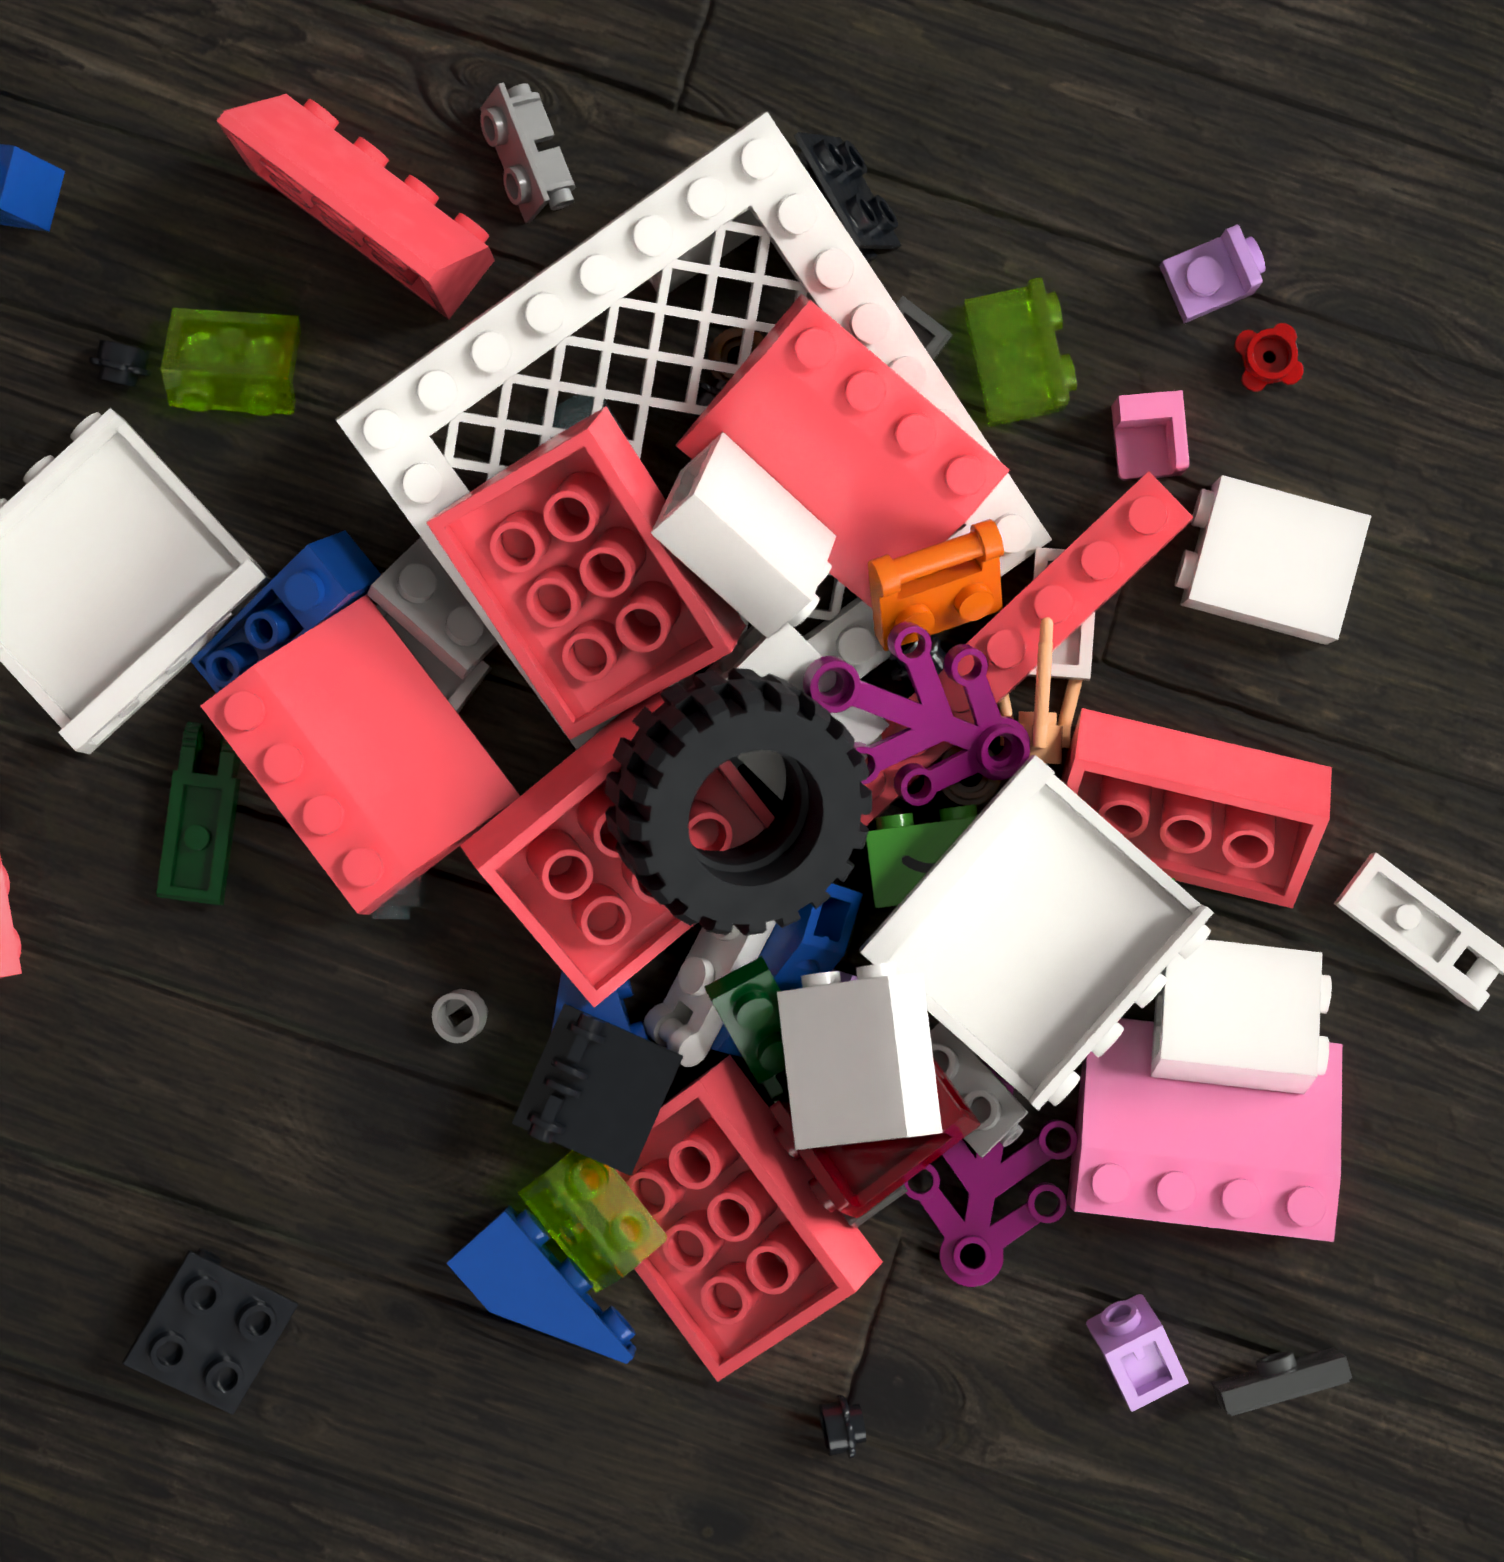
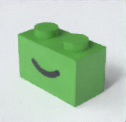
M966 805L939 809L940 822L918 825L914 824L913 813L875 818L877 830L868 832L864 844L873 908L899 905L978 816L977 806Z

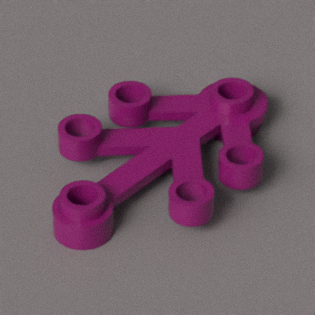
M912 622L897 624L890 631L887 644L890 653L895 658L904 662L919 703L861 681L857 671L850 664L835 656L818 658L806 669L803 676L804 692L830 713H839L853 706L908 727L870 746L862 742H854L853 747L860 753H866L868 756L867 767L869 775L866 780L861 781L864 785L874 781L881 770L943 741L963 748V750L929 768H925L918 763H909L897 771L894 777V789L898 796L911 805H925L934 798L936 792L978 772L992 780L1010 778L1029 758L1030 739L1027 731L1016 720L1001 716L986 677L988 671L987 658L980 650L968 644L956 645L948 651L944 659V670L950 679L963 686L975 724L953 716L930 655L932 648L931 637L924 628ZM909 633H916L918 636L917 647L911 653L903 654L901 650L903 638ZM972 655L974 658L973 669L968 674L960 676L958 673V663L964 656ZM827 671H834L836 674L834 687L829 691L820 692L818 688L820 677ZM1003 736L1004 747L998 755L989 756L988 747L995 737ZM915 775H923L924 785L922 789L915 794H908L907 785L910 779Z
M982 1060L1013 1095L1014 1087L1003 1077L998 1076L994 1069ZM1059 1119L1047 1121L1040 1127L1036 1138L1003 1161L1001 1160L1004 1146L1000 1142L983 1158L977 1153L974 1157L963 1140L942 1154L969 1193L964 1220L939 1189V1174L931 1163L924 1168L932 1176V1183L927 1190L917 1192L909 1187L908 1181L904 1183L908 1190L906 1194L912 1199L919 1200L944 1236L940 1246L939 1257L943 1270L950 1279L967 1287H977L990 1282L997 1276L1003 1265L1004 1247L1040 1222L1053 1223L1064 1215L1067 1206L1064 1193L1056 1185L1043 1182L1036 1184L1030 1189L1024 1204L990 1225L996 1197L1050 1159H1065L1075 1151L1078 1138L1076 1131L1070 1124ZM1056 1127L1064 1128L1069 1135L1067 1146L1060 1151H1052L1046 1145L1047 1133ZM1051 1191L1058 1198V1205L1050 1214H1040L1035 1209V1199L1041 1192ZM967 1244H978L984 1250L983 1260L976 1266H967L960 1260V1252Z

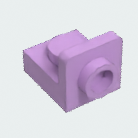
M1238 224L1225 229L1221 237L1163 260L1159 266L1183 323L1253 295L1263 283L1261 273L1266 270L1265 261L1257 242L1251 236L1245 239Z
M1142 1294L1109 1305L1102 1313L1087 1320L1086 1325L1100 1348L1123 1399L1131 1412L1189 1383L1161 1322Z

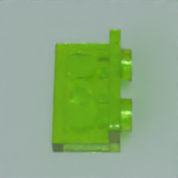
M1039 277L1030 279L1025 287L964 300L963 309L990 427L1064 411L1070 401L1068 392L1077 390V382L1070 354L1060 355L1055 331L1063 329V319L1056 292L1046 293L1043 279Z
M172 308L161 364V373L169 405L195 412L226 410L248 412L257 416L293 414L296 405L293 377L301 335L299 316Z
M573 1150L518 1192L519 1196L567 1257L571 1258L594 1285L592 1288L596 1293L625 1277L667 1240L666 1233L614 1168Z

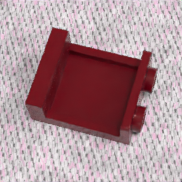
M934 1057L942 1133L795 1150L790 1103L779 1099L769 1107L779 1123L773 1129L776 1138L795 1160H798L800 1157L803 1158L814 1175L808 1181L809 1186L820 1203L828 1211L833 1212L837 1209L841 1213L860 1218L981 1125Z

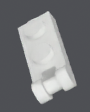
M1371 853L1334 902V905L1444 986L1461 1002L1476 1011H1479L1490 995L1486 990L1498 973L1504 975V948L1378 853ZM1467 948L1478 959L1465 975L1453 965Z
M774 920L766 922L767 930L764 933L744 936L734 924L732 931L727 935L710 933L702 927L664 1002L654 1006L645 1016L643 1024L647 1035L657 1044L667 1046V1049L683 1055L680 1064L684 1067L695 1066L706 1057L723 1025V1021L704 987L757 959L776 924Z

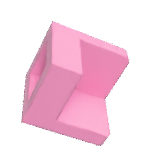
M1183 390L1118 396L1111 406L1118 478L1123 481L1141 479L1148 471L1155 478L1181 476L1189 468Z

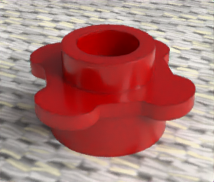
M1279 323L1274 328L1265 329L1258 333L1252 330H1244L1237 336L1234 348L1237 353L1242 355L1245 371L1241 376V381L1246 389L1252 392H1259L1267 384L1283 382L1286 385H1294L1302 378L1304 367L1297 360L1298 348L1295 342L1297 333L1292 326L1286 323ZM1264 353H1273L1275 356L1274 362H1265L1263 359Z

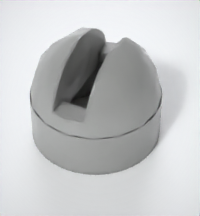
M456 989L443 995L437 1000L432 1010V1022L435 1030L443 1039L452 1043H463L472 1039L483 1030L487 1023L488 1008L484 1000L477 992L466 989ZM469 1006L473 1015L456 1026L450 1015Z

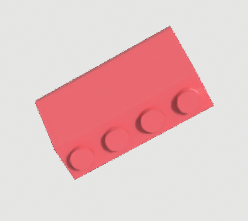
M1084 708L1081 709L1061 777V781L1168 876L1174 878L1175 881L1292 909L1330 819L1332 767Z

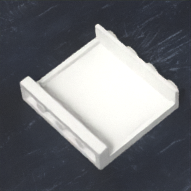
M111 408L103 415L96 412L80 422L70 435L73 442L56 458L49 455L38 461L25 474L23 481L26 485L9 501L5 498L0 499V662L62 728L58 733L75 751L91 754L191 662L190 660L272 580L128 422Z
M1031 755L860 947L859 951L874 965L896 963L897 975L923 974L927 1011L1028 1099L1031 1105L1039 1111L1047 1100L1056 1106L1072 1091L1081 1078L1074 1070L1090 1052L1100 1057L1113 1045L1124 1030V1027L1118 1023V1020L1134 1002L1140 1008H1143L1160 992L1168 980L1161 972L1174 957L1179 954L1184 959H1187L1201 946L1211 932L1205 923L1214 912L1207 906L1201 905L1054 775L1055 772L1039 757Z

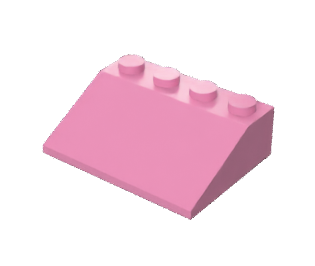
M1120 1018L1118 1023L1124 1027V1030L1113 1045L1100 1057L1090 1052L1082 1061L1075 1123L1078 1143L1075 1151L1072 1153L1067 1205L1073 1211L1334 1242L1341 1180L1342 1044L1329 1042V1059L1324 1075H1318L1305 1094L1151 1077L1154 1022Z

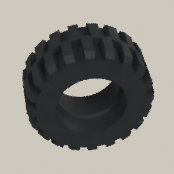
M732 668L728 672V680H725L715 670L700 673L694 676L695 687L685 690L676 683L661 692V697L665 703L653 713L645 706L632 720L639 727L631 741L624 737L620 739L613 754V757L621 764L620 771L608 773L606 779L605 794L616 805L609 807L605 812L608 830L618 840L615 848L624 864L660 905L664 904L674 917L688 925L699 922L710 933L727 935L732 931L734 924L744 936L762 934L767 930L766 922L774 920L783 928L800 920L801 917L798 910L809 903L817 909L831 897L825 891L836 878L844 882L855 865L848 858L853 848L860 850L864 848L869 828L860 822L861 815H869L872 811V791L861 782L867 779L869 770L864 755L853 747L855 739L847 728L834 718L828 710L804 691L795 688L787 680L770 673L761 677L752 669ZM752 751L778 752L785 764L786 787L779 810L768 828H765L759 835L745 844L725 851H709L695 848L691 844L689 836V815L694 797L704 780L722 763L740 754Z

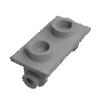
M504 82L497 84L480 108L481 128L487 143L491 147L496 148L504 168L503 181L507 196L514 205L519 206L525 224L533 221L547 203H549L551 210H559L571 205L575 201L571 192L576 186L560 147L538 152L536 143L551 140L555 135L539 93L531 92L528 83L516 85L508 90Z
M939 1022L930 1031L933 1057L981 1123L978 1128L964 1137V1139L983 1158L998 1142L1004 1147L1013 1143L1023 1132L1022 1127L1018 1123L1029 1112L983 1061Z

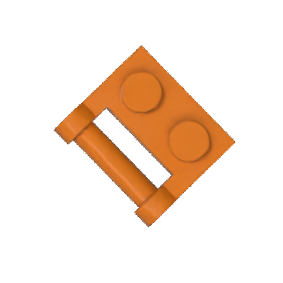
M992 519L971 525L970 533L895 559H892L889 555H884L868 561L874 631L885 652L889 650L887 644L889 633L899 623H915L924 628L931 636L970 621L979 620L1003 609L1000 557L1004 554V546L1000 532ZM913 632L906 635L902 640L901 646L918 641L917 634Z

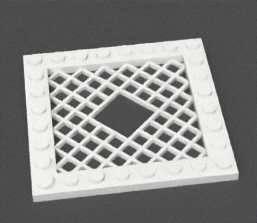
M762 112L336 418L342 430L556 722V718L426 522L469 493V490L453 468L487 473L486 481L509 467L499 465L505 429L540 435L539 446L550 440L551 437L566 430L552 427L558 391L592 396L593 401L590 415L602 409L604 399L638 404L633 438L628 441L640 459L649 406L701 415L707 408V406L696 404L702 368L735 374L751 354L754 331L769 333L776 325L756 321L762 286L769 285L796 290L795 300L801 293L806 297L808 296L812 302L998 459L768 112ZM749 208L761 227L732 222L730 220ZM726 230L760 236L753 273L720 267ZM714 232L709 265L677 260L678 257ZM770 241L797 281L764 275ZM673 268L707 274L701 311L666 305ZM661 270L656 303L624 298V296ZM718 276L752 282L745 319L712 313ZM619 306L654 312L648 349L613 343ZM608 308L603 341L570 336ZM665 315L699 320L693 357L659 351ZM710 323L744 328L737 364L704 359ZM566 345L601 351L595 387L560 381ZM555 347L550 379L517 374ZM611 353L646 359L640 395L606 389ZM657 361L691 366L685 402L651 397ZM513 383L548 389L542 425L507 419ZM502 385L497 417L464 412ZM459 421L495 427L489 463L454 457ZM448 423L444 454H442L430 436ZM1008 473L972 516L947 539L950 540L970 533L971 525L992 519L1000 532L1004 546V554L1000 557L1001 577L1035 553L1036 547L1042 548L1052 540ZM835 578L829 610L815 608L808 616L809 618L825 621L804 635L803 638L822 657L835 656L850 664L857 671L861 679L890 658L891 653L889 650L886 652L883 650L875 636L871 607L857 597L841 609L845 586ZM739 614V616L746 625L745 629L741 634L742 636L747 631L748 621L741 614ZM694 673L676 683L687 690L694 683ZM621 713L571 739L570 742L577 750ZM737 756L730 759L736 768L743 764Z

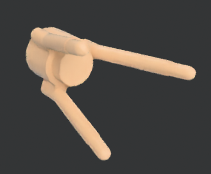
M1046 617L1040 623L1034 712L1019 711L1018 722L1029 735V757L1036 755L1045 764H1061L1062 748H1070L1071 725L1083 680H1068L1057 722V713L1049 712L1053 621L1051 618ZM1008 694L997 706L1001 716L1014 719ZM1000 736V746H1004L1003 736Z

